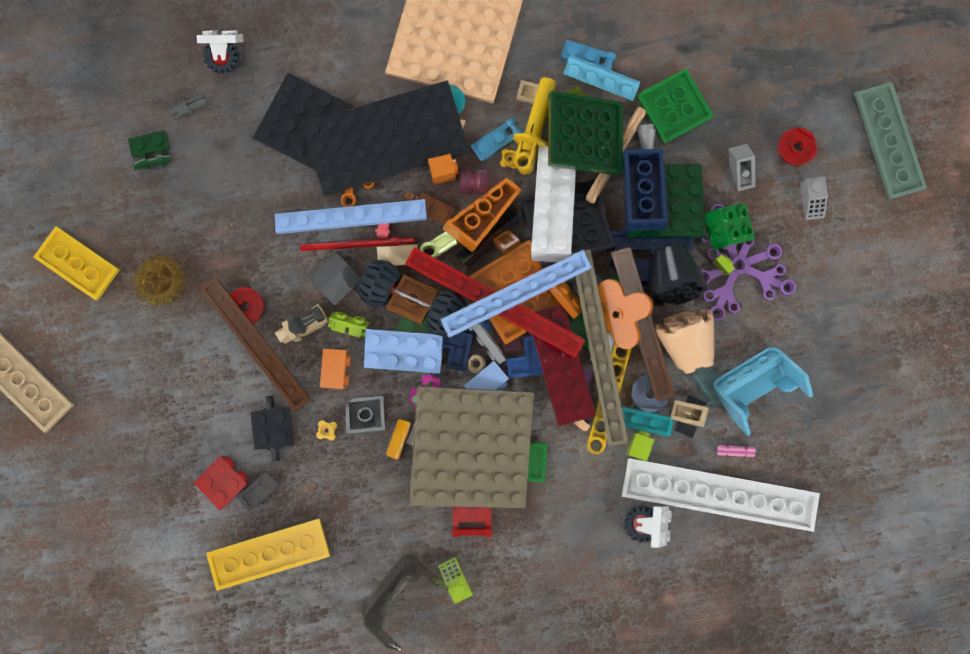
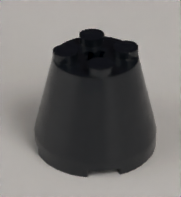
M671 242L667 245L668 247L655 248L650 251L649 297L654 306L662 307L664 303L684 304L700 298L701 292L708 291L706 280L686 246L679 245V242Z

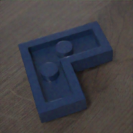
M462 331L451 338H443V348L450 349L446 368L460 371L466 370L473 333Z

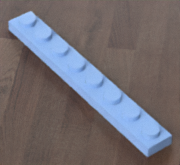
M422 199L275 214V231L277 234L427 220L426 201Z
M584 250L442 318L441 322L448 336L451 337L592 267Z

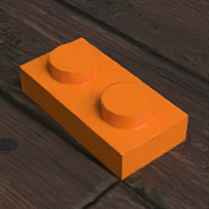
M562 282L549 289L573 319L582 312L580 298L574 294L566 282Z

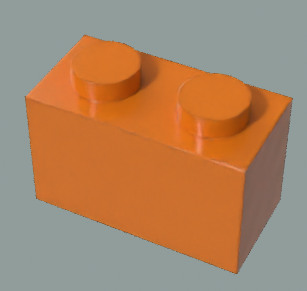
M451 154L428 159L434 186L456 181L458 166L456 159L451 158Z
M323 349L321 388L345 390L346 386H349L350 375L347 374V366L351 365V355H348L347 350Z

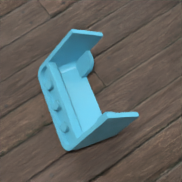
M769 347L717 378L713 383L714 390L729 416L747 436L751 432L747 422L750 412L746 405L772 389L778 387L783 392H791L799 387L810 398L813 396L808 374L776 347Z

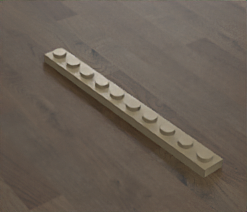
M586 250L584 252L592 268L575 277L608 445L628 443V436L591 250Z

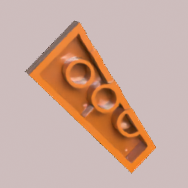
M508 178L504 179L481 198L474 201L469 207L447 221L443 230L473 253L522 189Z

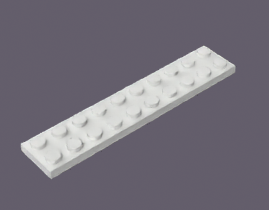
M628 458L621 496L814 532L820 493Z

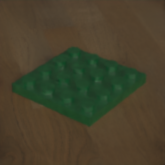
M551 91L549 93L548 166L621 176L623 174V102Z
M664 164L668 223L664 230L628 231V239L705 238L702 164Z

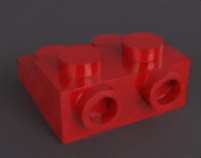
M220 456L193 482L219 511L250 484L247 481L248 477L241 470L238 472L234 467V461L228 456Z

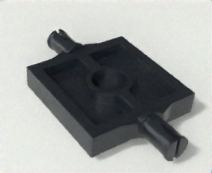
M273 395L265 396L266 408L250 412L254 450H271L272 462L280 461L279 449L294 445L290 407H274Z

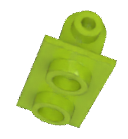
M333 312L329 317L328 327L333 331L345 333L346 327H348V335L361 338L365 337L366 328L370 322L365 321L362 317L353 318L347 316L344 312Z

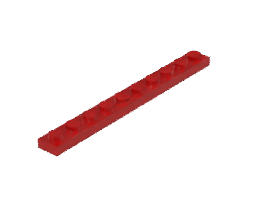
M415 247L405 262V265L474 303L496 293V291ZM520 304L496 314L576 358L585 342L584 339Z

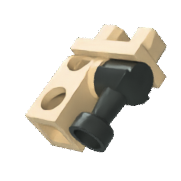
M317 304L311 308L312 314L303 318L295 317L292 318L291 322L286 320L281 323L283 328L275 332L281 343L284 342V344L290 341L299 342L302 340L301 336H307L329 323V319L322 307Z

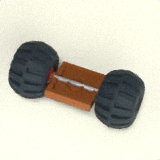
M374 260L367 266L358 286V295L363 302L373 307H384L387 305L388 310L422 325L426 318V327L431 333L442 336V338H451L448 336L441 319L468 306L463 296L454 291H442L438 294L437 289L406 275H403L399 283V270L392 263L385 260Z

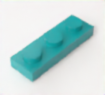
M622 407L626 428L668 437L671 436L673 420L670 417Z

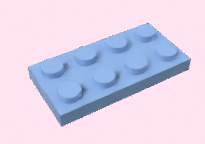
M366 329L364 368L440 374L443 338L433 333Z

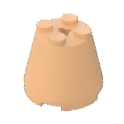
M701 309V312H691V310L679 312L664 318V323L661 325H655L657 336L677 369L684 370V373L688 374L694 372L696 368L702 366L710 367L714 364V318L711 310Z

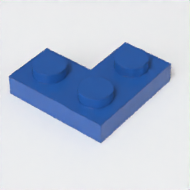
M533 337L523 338L525 357L506 359L508 378L543 374Z

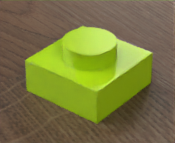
M720 255L712 262L725 276L735 269L732 266L733 262L727 256Z

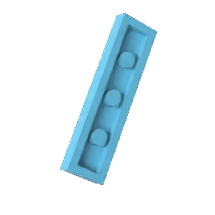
M571 54L563 72L567 76L633 101L640 85V81Z

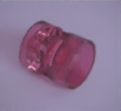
M461 169V194H471L473 190H475L476 194H486L487 169H477L475 173L469 169Z

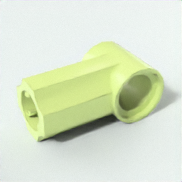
M444 232L430 242H425L420 250L424 252L425 249H432L434 254L431 256L436 259L456 246L457 242L447 232Z

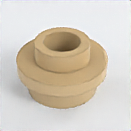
M474 354L468 358L467 367L472 373H480L485 369L486 361L483 356ZM475 360L480 362V366L477 368L473 366Z

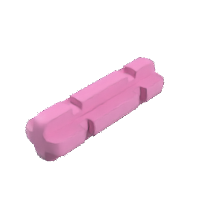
M726 445L717 446L718 455H746V457H754L756 453L755 447L746 446V448L745 446L728 445V447Z

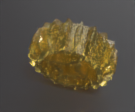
M158 254L156 259L152 255L149 256V262L146 259H142L143 266L137 265V268L140 270L139 272H133V274L137 275V278L132 279V282L137 283L133 286V289L139 290L136 295L138 297L142 296L141 300L143 302L148 301L149 305L155 303L156 306H161L162 303L168 305V299L174 302V295L181 296L177 291L178 289L184 290L180 283H184L185 279L180 278L184 275V272L179 271L181 265L176 264V260L171 259L169 261V257L166 255L162 259V256ZM163 266L169 268L172 277L165 276ZM153 269V273L147 276L148 272ZM158 277L164 279L161 281V283L159 282V284L153 282L156 281V279H159ZM145 283L153 286L155 295H151L148 292ZM171 284L169 290L164 293L165 287Z

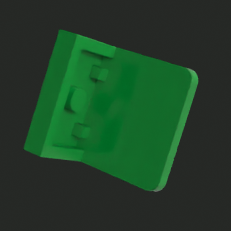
M744 203L718 208L705 213V223L713 251L754 240L755 235L748 210Z

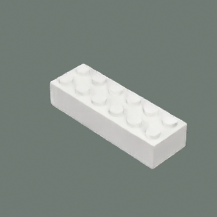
M539 146L531 260L559 262L571 256L576 170L548 166V147Z

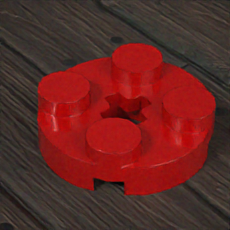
M790 129L781 136L778 142L777 153L785 163L800 167L814 158L817 152L816 139L807 129ZM800 143L802 150L795 151L793 144Z
M247 287L234 290L231 296L239 307L245 301L250 305V308L244 312L253 324L259 322L265 309L264 300L261 295Z

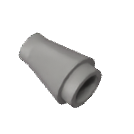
M654 124L639 125L637 133L641 149H653L656 132Z

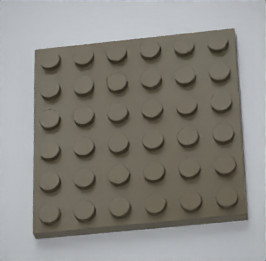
M417 386L410 506L525 508L534 393L526 391Z

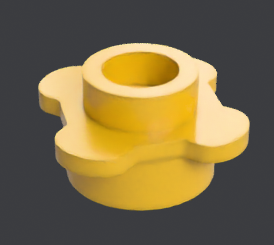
M502 150L501 167L507 166L516 169L514 158L517 151Z
M324 420L319 421L317 438L334 440L337 424L335 422L327 423Z

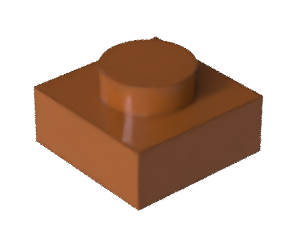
M506 230L493 239L494 245L505 255L520 246V240L510 230Z

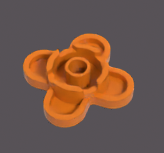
M604 280L599 284L598 289L607 333H611L618 347L622 349L633 348L639 343L641 336L637 323L651 314L653 302L647 294L641 292L627 296L623 286L617 280Z

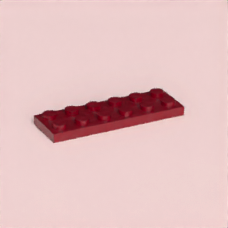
M562 305L534 312L572 333L567 312ZM532 335L557 426L595 417V410L579 354L574 358Z

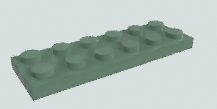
M893 82L856 92L854 95L888 200L927 189Z

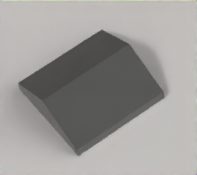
M337 252L309 277L311 282L334 306L356 287L361 280L357 273Z
M384 396L345 399L347 435L386 432Z

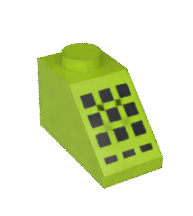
M456 557L438 565L445 585L455 604L473 595V591Z

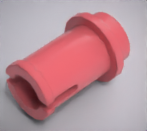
M389 223L378 224L375 230L377 237H388V234H390Z

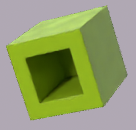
M643 431L633 433L626 455L647 461L654 439L650 438L651 434Z

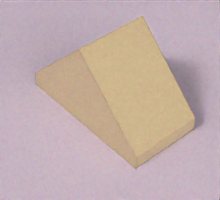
M675 400L670 419L697 427H704L709 408Z

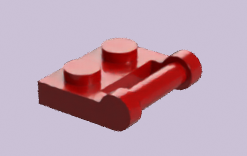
M453 507L452 537H491V507ZM458 522H485V528H458Z

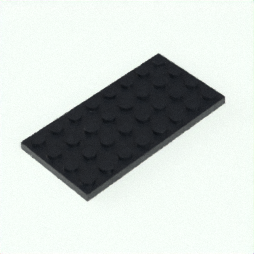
M448 80L302 123L324 197L429 166L428 159L447 154H451V158H456L470 153Z

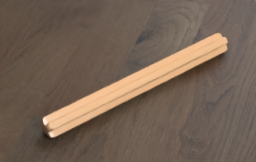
M641 107L636 109L623 132V152L646 114V110ZM599 173L586 196L587 201L595 203L610 177L609 174Z

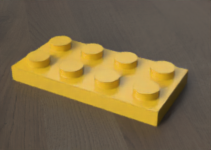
M55 226L33 256V258L96 301L99 300L120 271V269L57 226Z

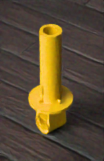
M543 77L540 79L525 133H517L513 136V140L519 144L514 164L522 175H528L533 172L539 146L548 147V143L541 139V135L549 112V93L555 91L557 82L550 78ZM528 161L526 166H520L522 162Z

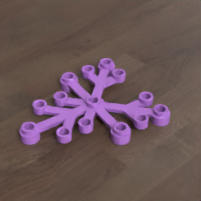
M716 204L710 209V211L722 208L724 206L721 204ZM709 237V240H705L704 238H700V240H701L703 243H708V242L711 243L710 237ZM751 240L750 245L743 242L739 254L735 248L737 244L723 248L728 251L730 255L728 258L733 262L732 266L735 268L734 264L738 262L740 269L735 268L729 274L724 287L713 291L708 290L703 293V300L705 302H711L716 297H719L716 305L710 308L712 314L713 311L719 313L718 317L713 316L714 321H720L724 318L725 311L723 307L726 300L728 302V312L736 313L739 311L740 305L736 302L731 289L737 276L742 273L759 279L763 288L762 296L765 300L769 301L775 297V291L771 289L770 285L779 288V291L786 296L795 292L796 284L794 281L789 279L781 281L774 278V276L785 274L786 268L784 265H776L773 269L765 272L749 266L765 259H778L782 255V248L779 245L772 244L764 252L746 258L747 253L755 240ZM713 248L707 252V258L712 261L720 255L726 256L719 253L718 250H714L716 257L712 258L710 252L713 251ZM771 249L775 251V256L770 255ZM777 267L782 268L781 274L777 272ZM719 269L710 272L701 270L707 284L711 279L724 275ZM784 285L789 286V291L784 290ZM767 291L771 292V298L766 296ZM707 293L712 295L711 300L706 298ZM731 304L736 305L735 311L731 310Z

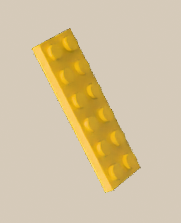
M320 518L206 553L216 591L331 556Z

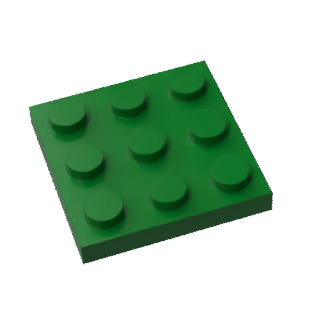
M686 68L636 95L642 108L646 110V115L651 124H654V129H656L663 145L714 117Z

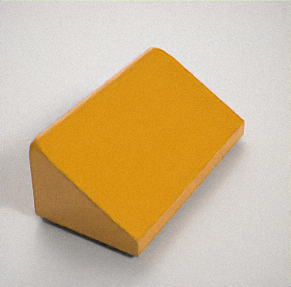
M398 419L386 452L387 456L396 460L400 459L412 426L410 422Z

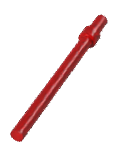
M391 236V238L304 243L300 244V251L415 244L414 237Z

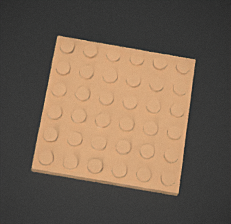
M406 0L385 73L427 86L448 80L449 85L458 87L464 96L494 104L523 0Z

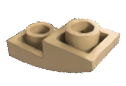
M418 244L377 247L378 260H385L393 265H405L413 248L418 249Z

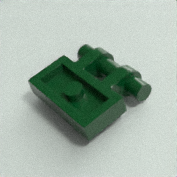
M165 130L128 138L131 156L133 158L140 157V161L133 162L135 170L141 168L142 170L149 169V166L154 165L162 166L166 165V162L172 161L171 154L164 155L163 152L171 150ZM156 153V157L147 159V155Z

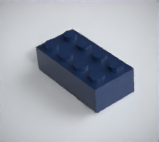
M663 149L624 150L622 176L626 231L664 230L668 223Z

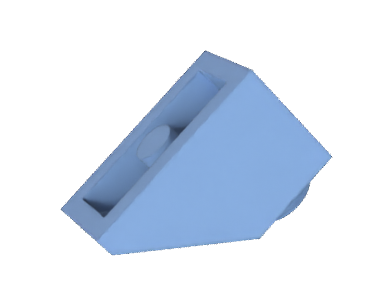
M493 361L464 386L466 389L502 390L508 385L506 381L509 378Z

